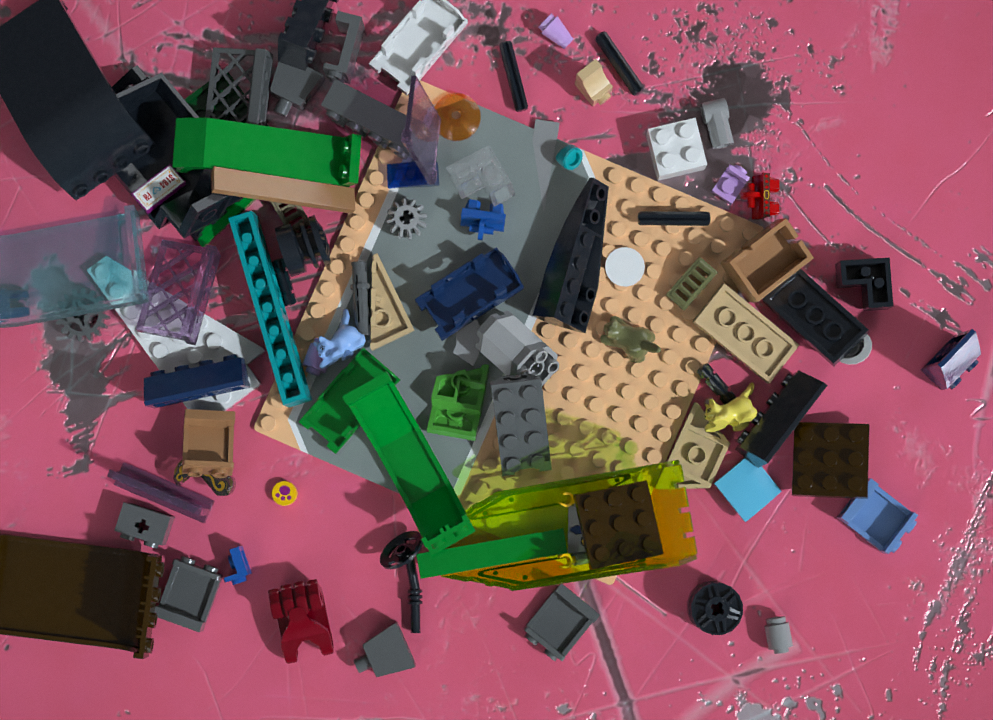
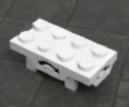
M419 0L381 45V50L370 61L369 66L378 74L382 71L399 83L397 88L407 96L468 24V20L447 0Z

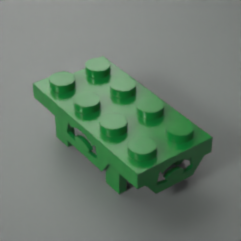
M362 348L317 398L313 406L299 420V423L307 430L311 427L329 441L327 447L337 454L361 426L342 396L385 372H388L395 386L400 382V379L365 348Z

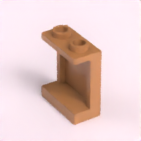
M185 409L182 474H187L191 477L213 475L215 478L232 476L234 469L235 411Z

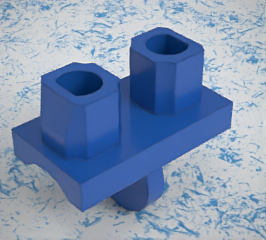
M469 199L466 207L462 208L460 226L469 227L470 232H477L478 240H483V234L493 235L494 231L504 232L506 214H504L503 204H490L488 212L480 210L481 202Z

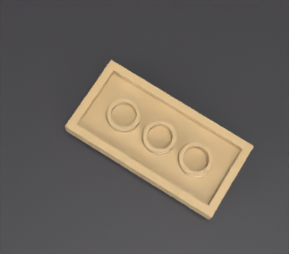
M725 283L719 287L693 320L696 326L766 383H770L799 346L798 343Z

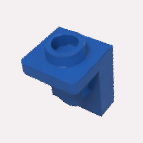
M243 546L230 549L231 555H228V560L231 568L236 569L237 574L225 577L224 581L225 583L232 581V584L235 585L247 581L246 575L252 574Z

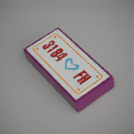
M169 164L131 193V195L143 210L149 214L183 188L186 182Z

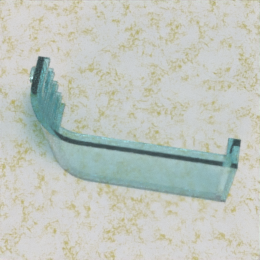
M124 206V214L16 234L0 235V328L25 326L149 303L140 215L135 206Z

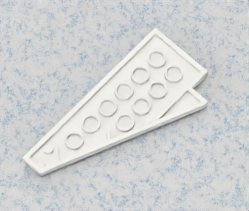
M105 257L87 271L157 368L165 370V374L175 372L174 367L189 365V368L199 366L198 362L213 360L214 363L221 362L223 357L237 354L238 358L242 357L245 359L250 388L183 402L187 409L226 411L262 385L248 364L266 352L264 348L108 257Z

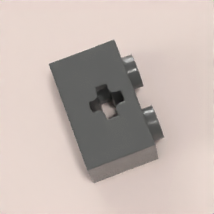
M123 502L114 531L120 532L121 538L134 541L136 537L144 540V545L158 549V545H166L175 517L133 503ZM146 521V525L149 526V529L143 530V528L139 526V523Z

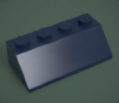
M237 354L224 356L223 361L214 363L213 360L198 362V367L189 368V365L174 367L175 372L166 374L165 370L151 372V377L144 378V404L150 408H159L250 388L245 359L242 357L238 358Z

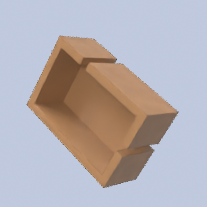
M787 218L773 221L741 246V250H736L720 263L747 302H759L814 258L802 240L789 243L786 241L798 237V234Z

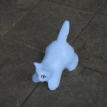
M348 309L343 310L339 328L330 340L320 336L319 342H313L319 357L324 359L319 365L321 369L337 362L339 358L342 361L349 359L354 355L355 350L363 347L366 342L363 334L358 332L354 326L348 325L350 319Z

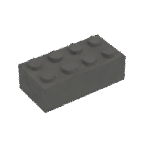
M336 79L321 104L327 111L326 115L332 119L333 123L342 128L347 125L353 129L352 132L354 134L362 135L361 138L365 139L367 135L373 140L374 144L383 149H386L388 146L394 151L395 155L404 160L408 157L415 160L429 136L420 122Z

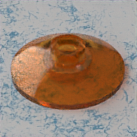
M451 93L445 95L436 103L433 109L432 120L436 131L442 137L451 141H462L468 139L477 131L480 125L481 114L477 103L471 97L462 93ZM458 111L461 113V117L454 119L452 113Z

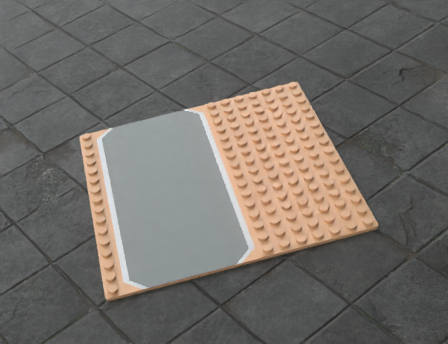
M420 80L407 96L403 92L401 93L395 110L420 122L429 136L415 160L409 157L404 160L395 155L394 151L388 146L386 149L378 146L355 197V211L347 215L330 254L331 264L324 267L294 335L301 363L303 364L309 345L314 342L315 338L319 339L320 336H323L330 340L338 330L344 309L349 311L350 319L348 325L355 327L353 290H351L350 286L353 284L351 262H367V281L370 284V289H368L369 325H371L372 256L378 253L415 331L374 351L370 348L371 335L365 336L366 342L364 346L355 350L352 357L344 361L339 358L337 362L328 366L326 373H320L319 376L307 373L305 371L307 367L303 366L312 401L290 408L284 406L276 380H274L254 425L255 431L399 493L361 426L340 451L335 454L327 447L329 441L312 427L307 430L299 423V420L313 406L317 398L336 376L354 359L362 348H365L400 379L396 387L453 486L467 515L505 492L622 473H630L631 476L613 487L647 480L650 495H652L701 380L697 370L703 364L708 363L716 341L696 326L693 320L722 284L725 283L734 292L738 293V288L720 263L736 250H741V246L761 232L763 227L582 149L580 150L583 157L579 166L573 170H567L556 161V155L562 148L571 144L559 139L556 141L546 204L543 211L532 140L534 129ZM592 177L609 186L598 290L586 333H580L544 322L534 317L533 312L545 270L557 238L578 196L589 178ZM402 198H406L407 205H410L411 200L415 199L416 205L414 208L422 204L424 209L420 213H427L428 218L420 220L425 222L427 227H417L421 235L417 236L413 231L411 232V240H408L407 233H404L403 238L399 239V230L391 233L390 229L393 225L386 223L387 219L394 218L387 214L388 209L396 211L393 202L403 206ZM469 199L481 202L480 210L488 212L490 204H503L504 214H506L504 232L494 231L493 235L483 234V240H478L477 232H470L469 227L460 226L462 208L466 207ZM640 211L709 212L710 224L708 226L639 225L638 213ZM404 214V218L400 219V221L410 224V219L414 217ZM496 247L505 255L514 268L524 289L477 318L479 326L492 314L497 313L501 316L505 315L504 311H510L558 355L559 369L542 386L552 470L539 472V469L528 468L520 469L515 472V475L502 476L491 381H496L500 377L507 375L481 352L474 366L453 354L456 346V333L441 341L435 332V328L438 326L426 309L421 311L415 303V299L430 290L431 285L481 253L485 255ZM621 247L636 250L642 256L645 264L642 278L636 284L627 287L614 284L608 278L605 271V263L611 252ZM698 257H701L718 273L687 309L683 311L666 294ZM698 266L695 268L705 278L709 276ZM690 274V275L688 276V277H689L691 280H693L698 286H700V285L702 284V283H701L697 278H695L692 274ZM685 281L682 283L692 294L695 292ZM679 289L675 291L683 300L687 301L689 299ZM617 316L632 327L649 329L655 334L653 343L657 344L661 351L659 353L648 352L645 355V360L640 363L632 362L623 349L608 346L601 342V336L606 335L604 325L610 322L611 317ZM488 364L489 373L476 441L427 433L432 410L431 397L436 376L454 374L464 369L469 371ZM616 476L619 477V481L623 479V476ZM615 477L509 494L484 509L487 510L486 514L564 501L568 500V496L560 494L561 491L565 490L572 495L582 494L587 490L591 492L602 490L618 481L614 480ZM509 496L514 497L513 500H509L508 498ZM559 503L486 517L469 518L473 526L502 539L563 528L568 552L569 507H564ZM484 509L475 513L474 516L486 515L482 513ZM558 555L548 556L546 558L556 559ZM567 559L557 560L555 562H558L562 565H566ZM621 563V564H617V565H612V566L603 567V568H598V569H594V570L605 569V568H610V567H615V566H621L622 563ZM572 564L570 567L581 573L594 571L589 569L588 564L576 566ZM620 568L586 575L611 585L614 583L617 577L615 574L619 572Z

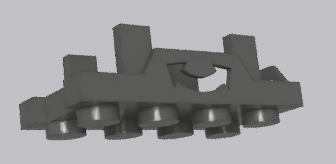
M523 373L502 376L496 381H491L502 476L515 475V472L520 469L528 468L539 469V472L552 470L541 375L535 376Z

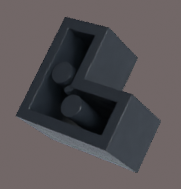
M890 257L842 260L835 264L837 288L861 287L863 311L888 310L894 307Z

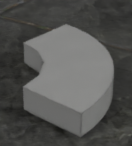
M477 319L456 332V346L453 354L471 366H474L480 353L475 347L476 342L479 343L480 339L477 336V331L480 328Z

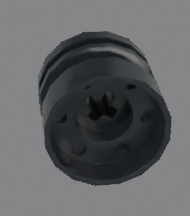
M315 215L309 216L311 228L308 229L304 220H299V232H295L290 223L275 228L276 238L291 277L307 272L306 260L309 259L316 269L319 268L318 256H321L325 266L331 264L329 243L324 229L317 221Z
M706 581L697 585L690 592L687 600V613L691 622L703 632L711 635H724L733 631L740 623L743 615V603L739 594L731 586L718 581ZM720 602L719 608L722 609L721 612H715L712 615L713 609L710 608L711 605H717Z

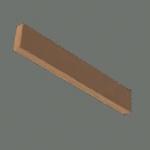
M215 166L212 169V193L345 213H353L355 211V188Z

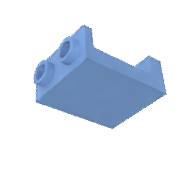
M868 478V499L851 498L837 518L882 553H894L902 544L900 539L905 532L910 533L916 526L917 521L915 519L918 514L908 510L882 490L877 482Z

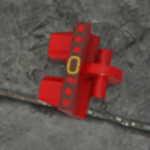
M770 173L752 176V183L747 184V192L740 193V198L747 200V208H752V220H760L779 214V203L770 201V193H777L779 191L780 180L770 177Z

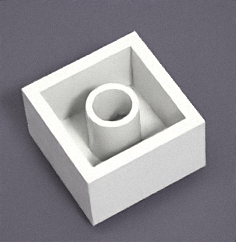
M696 118L647 130L646 138L657 181L702 171L706 168L707 161Z

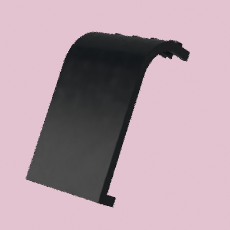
M38 0L0 26V95L37 159L52 178L74 200H78L101 183L106 182L120 170L128 167L136 159L147 154L156 147V144L136 122L114 92L68 14V8L63 0Z

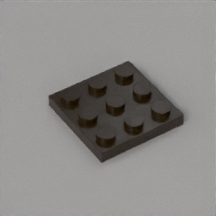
M799 422L794 429L792 496L868 499L870 425Z
M647 480L573 496L590 570L664 554Z

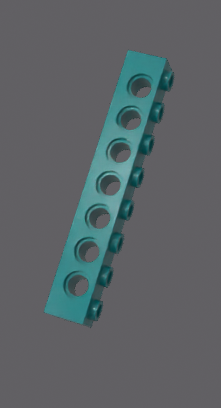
M253 211L230 217L228 219L282 403L290 408L312 401L259 217Z

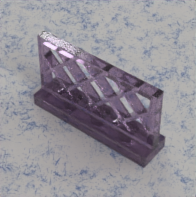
M162 239L136 326L137 332L183 340L186 344L196 345L221 254L216 246L207 245L206 247ZM167 247L177 249L180 255L169 262L164 257ZM194 252L202 254L200 261L190 266L186 257ZM184 260L189 268L176 275L171 266ZM169 268L174 277L161 284L158 280L159 273ZM192 272L195 277L194 283L184 289L179 280ZM177 282L182 291L169 298L164 289ZM162 291L167 300L154 307L151 302L152 297ZM186 295L189 300L187 306L177 311L173 302ZM171 304L175 314L162 320L158 311ZM154 313L160 320V323L153 327L144 326L146 318ZM179 318L182 322L180 332L169 331L166 325Z
M123 462L120 470L110 469L107 477L116 480L115 486L202 523H206L215 502L213 499L126 462Z

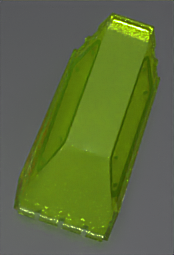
M679 460L494 492L493 495L473 504L472 507L465 510L475 532L445 548H454L563 528L568 552L569 507H564L558 503L566 502L568 496L560 494L561 491L565 490L572 495L647 480L664 552L663 555L590 570L588 564L576 566L572 564L570 568L561 569L558 566H565L567 559L565 557L557 558L558 555L446 574L441 575V577L464 582L472 581L485 584V586H497L507 588L510 591L676 567L697 560L696 554L698 552L695 536L686 537V533L694 531L690 511L683 513L681 511V508L689 507L686 487L677 488V483L685 482L682 464H680Z

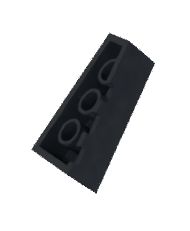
M296 0L293 6L292 18H287L284 33L281 32L278 37V62L306 71L309 63L313 64L317 54L316 44L317 42H322L325 34V29H323L325 22L330 23L334 9H331L334 2L338 3L339 0Z

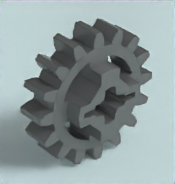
M85 288L82 289L81 294L74 289L72 290V297L64 295L65 303L58 302L62 310L55 312L56 315L61 316V319L56 324L64 325L61 332L63 334L70 332L68 338L72 340L77 336L78 341L83 342L86 336L89 341H93V334L102 335L101 327L108 328L104 320L110 319V316L105 314V311L110 308L107 305H102L105 301L103 297L96 299L97 293L95 291L88 295V290ZM84 299L92 301L96 306L87 307ZM72 304H73V308H72L71 312L68 313L70 307H71ZM82 310L87 312V315L84 316V320L79 319L78 317L82 315ZM98 317L96 324L93 326L95 318ZM79 324L82 331H76L71 325Z

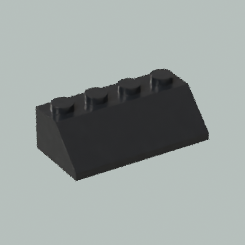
M799 370L793 375L788 373L780 383L783 386L778 394L774 392L766 401V404L769 405L763 413L759 411L757 416L751 421L754 425L750 431L744 430L738 437L736 442L739 445L735 450L758 468L768 464L828 386L826 383Z

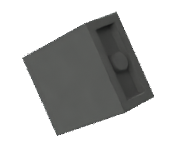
M338 11L335 19L339 32L347 35L339 64L324 63L323 70L326 77L330 79L329 82L333 83L336 79L342 83L350 84L365 27L361 16Z
M181 556V559L177 558L172 562L173 568L161 601L155 608V613H157V618L196 632H202L223 574L218 573L219 569L214 566L205 564L203 568L195 565L196 560Z
M560 583L524 627V631L527 632L525 637L534 645H537L538 642L546 648L544 653L552 660L556 661L558 658L563 661L568 652L589 626L597 620L600 614Z

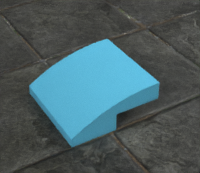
M745 457L713 483L744 522L753 517L781 492L780 488L762 466L758 468Z

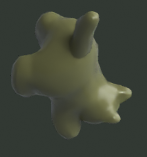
M617 316L611 317L610 322L604 325L606 335L601 336V342L608 346L623 349L632 362L640 363L645 360V355L648 352L659 353L661 351V348L653 343L655 334L649 329L632 327Z

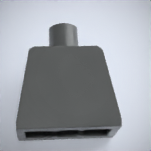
M278 62L270 88L271 95L279 99L273 111L280 116L287 117L292 106L299 110H304L324 83V75L308 66L306 71Z
M395 622L365 642L363 648L366 654L354 659V664L359 673L372 668L376 677L416 667L415 660L398 622Z

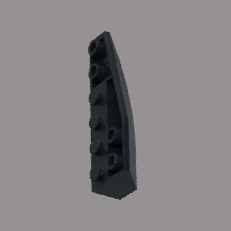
M589 178L561 229L547 264L533 312L534 317L544 322L580 333H586L598 290L609 186L595 178Z

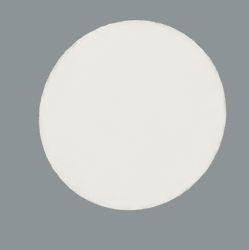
M621 247L611 252L605 263V271L608 278L614 284L623 287L636 284L642 278L645 270L642 256L636 250L628 247Z

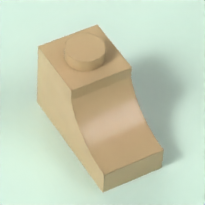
M597 59L593 60L576 74L575 86L592 107L597 103L602 105L611 98L610 93L613 86L606 78L602 65Z

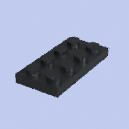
M799 269L763 298L765 305L833 367L869 333L868 328L802 269Z

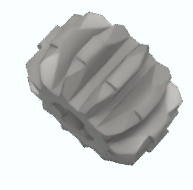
M402 198L403 206L393 202L396 211L388 209L387 214L394 218L387 219L386 223L393 225L390 229L391 233L399 230V239H402L404 233H407L408 240H411V232L414 231L417 236L421 235L417 227H427V224L420 220H424L428 216L427 213H420L424 209L422 204L414 208L416 205L415 199H412L410 205H407L406 198ZM404 214L414 217L410 219V224L400 221V219L404 218Z

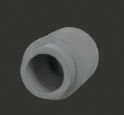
M780 616L766 619L767 625L764 627L768 650H774V654L789 652L788 647H792L793 642L789 622H786V617Z

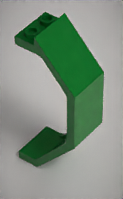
M388 372L343 395L342 397L346 405L352 410L404 500L422 536L421 540L424 546L428 548L430 554L433 556L474 533L475 529L453 486Z

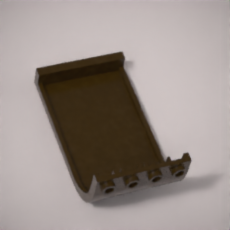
M0 534V634L120 649L134 652L133 658L145 659L149 657V653H152L154 647V638H151L152 629L157 624L155 607L161 595V588L158 587L159 577H162L164 572L162 555L129 549Z

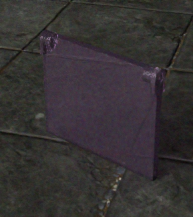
M411 76L405 130H402L401 141L424 175L427 183L432 185L437 179L435 167L441 118L417 76Z

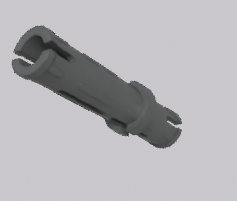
M351 262L353 284L350 286L351 290H353L355 328L364 336L371 335L368 303L370 284L367 281V262Z

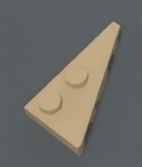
M378 253L372 256L370 348L372 351L415 331Z

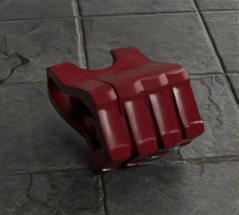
M317 579L307 581V586L304 581L295 582L294 589L291 584L282 585L281 592L278 588L268 590L272 617L278 620L281 648L287 664L297 662L298 648L303 641L307 640L319 646L322 655L333 654L334 644L325 600Z

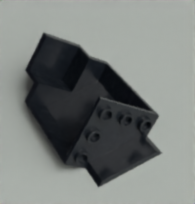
M138 65L131 68L112 86L114 92L132 117L156 144V147L147 154L139 157L129 164L128 167L114 174L130 195L169 164L173 166L176 118H199L163 73L147 77ZM193 169L187 173L177 172L186 182V185L147 215L158 229L171 223L183 238L191 235L197 241L203 235L202 232L206 226L214 225L228 212L226 210L227 207L240 202L244 197L212 193V170Z

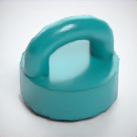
M567 145L557 153L556 161L565 169L573 170L581 163L583 154L575 145Z

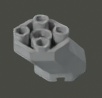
M504 311L505 315L501 316L497 313L490 315L477 331V336L480 339L479 343L476 342L475 347L505 375L523 373L535 376L541 375L543 386L559 369L558 355L510 311Z

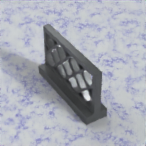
M213 47L205 118L223 120L231 113L237 122L265 126L274 54L266 49L258 48L256 50ZM220 54L229 55L233 60L224 69L219 65ZM246 56H254L253 65L245 71L239 62ZM237 65L243 74L232 82L227 73ZM224 76L230 85L223 92L219 93L216 89V83ZM247 78L251 83L250 90L242 95L236 86ZM234 89L240 98L229 106L224 97ZM221 100L227 110L217 118L213 113V109ZM244 102L248 110L247 114L240 119L234 110Z

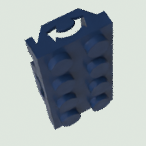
M496 247L485 255L481 253L431 285V289L417 297L415 303L421 311L426 309L438 326L435 328V332L443 341L523 290L524 286L505 255Z

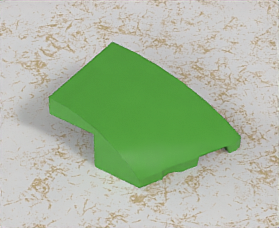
M488 364L469 371L464 369L454 374L436 376L431 397L432 410L427 433L476 441L489 373Z

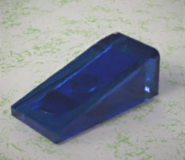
M435 160L387 164L388 189L439 186L438 162Z

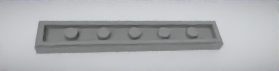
M536 119L532 141L544 212L560 123Z

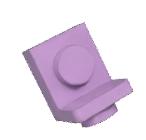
M729 164L711 192L732 205L750 177L746 175L747 171L741 166Z

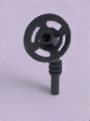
M408 531L398 535L386 545L380 555V563L385 569H396L406 564L410 586L408 590L410 601H408V604H410L411 633H421L420 604H423V601L420 600L423 598V595H420L422 589H420L414 559L423 545L422 536L417 531ZM408 540H416L414 545L406 544Z

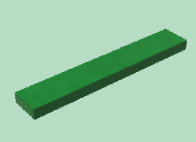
M561 528L443 549L433 556L430 552L417 554L420 579L568 552L564 530Z

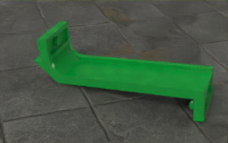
M176 118L172 167L176 168V172L187 173L193 169L212 170L215 166L350 187L358 184L362 135L350 134L346 137H338L213 118Z

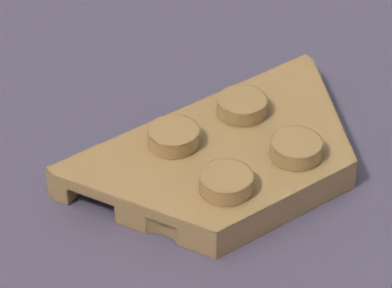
M694 402L655 486L658 490L710 488L728 450L730 442L720 431H705V426L710 422L705 419V412L696 402Z

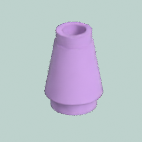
M552 13L538 27L542 31V35L563 49L574 39L559 17H555Z

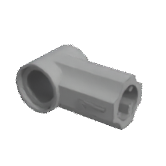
M721 98L700 103L704 124H707L713 149L733 145L734 141L728 121L729 109L726 99Z

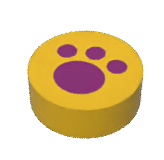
M288 481L277 483L272 490L273 500L282 506L294 503L298 495L295 485Z

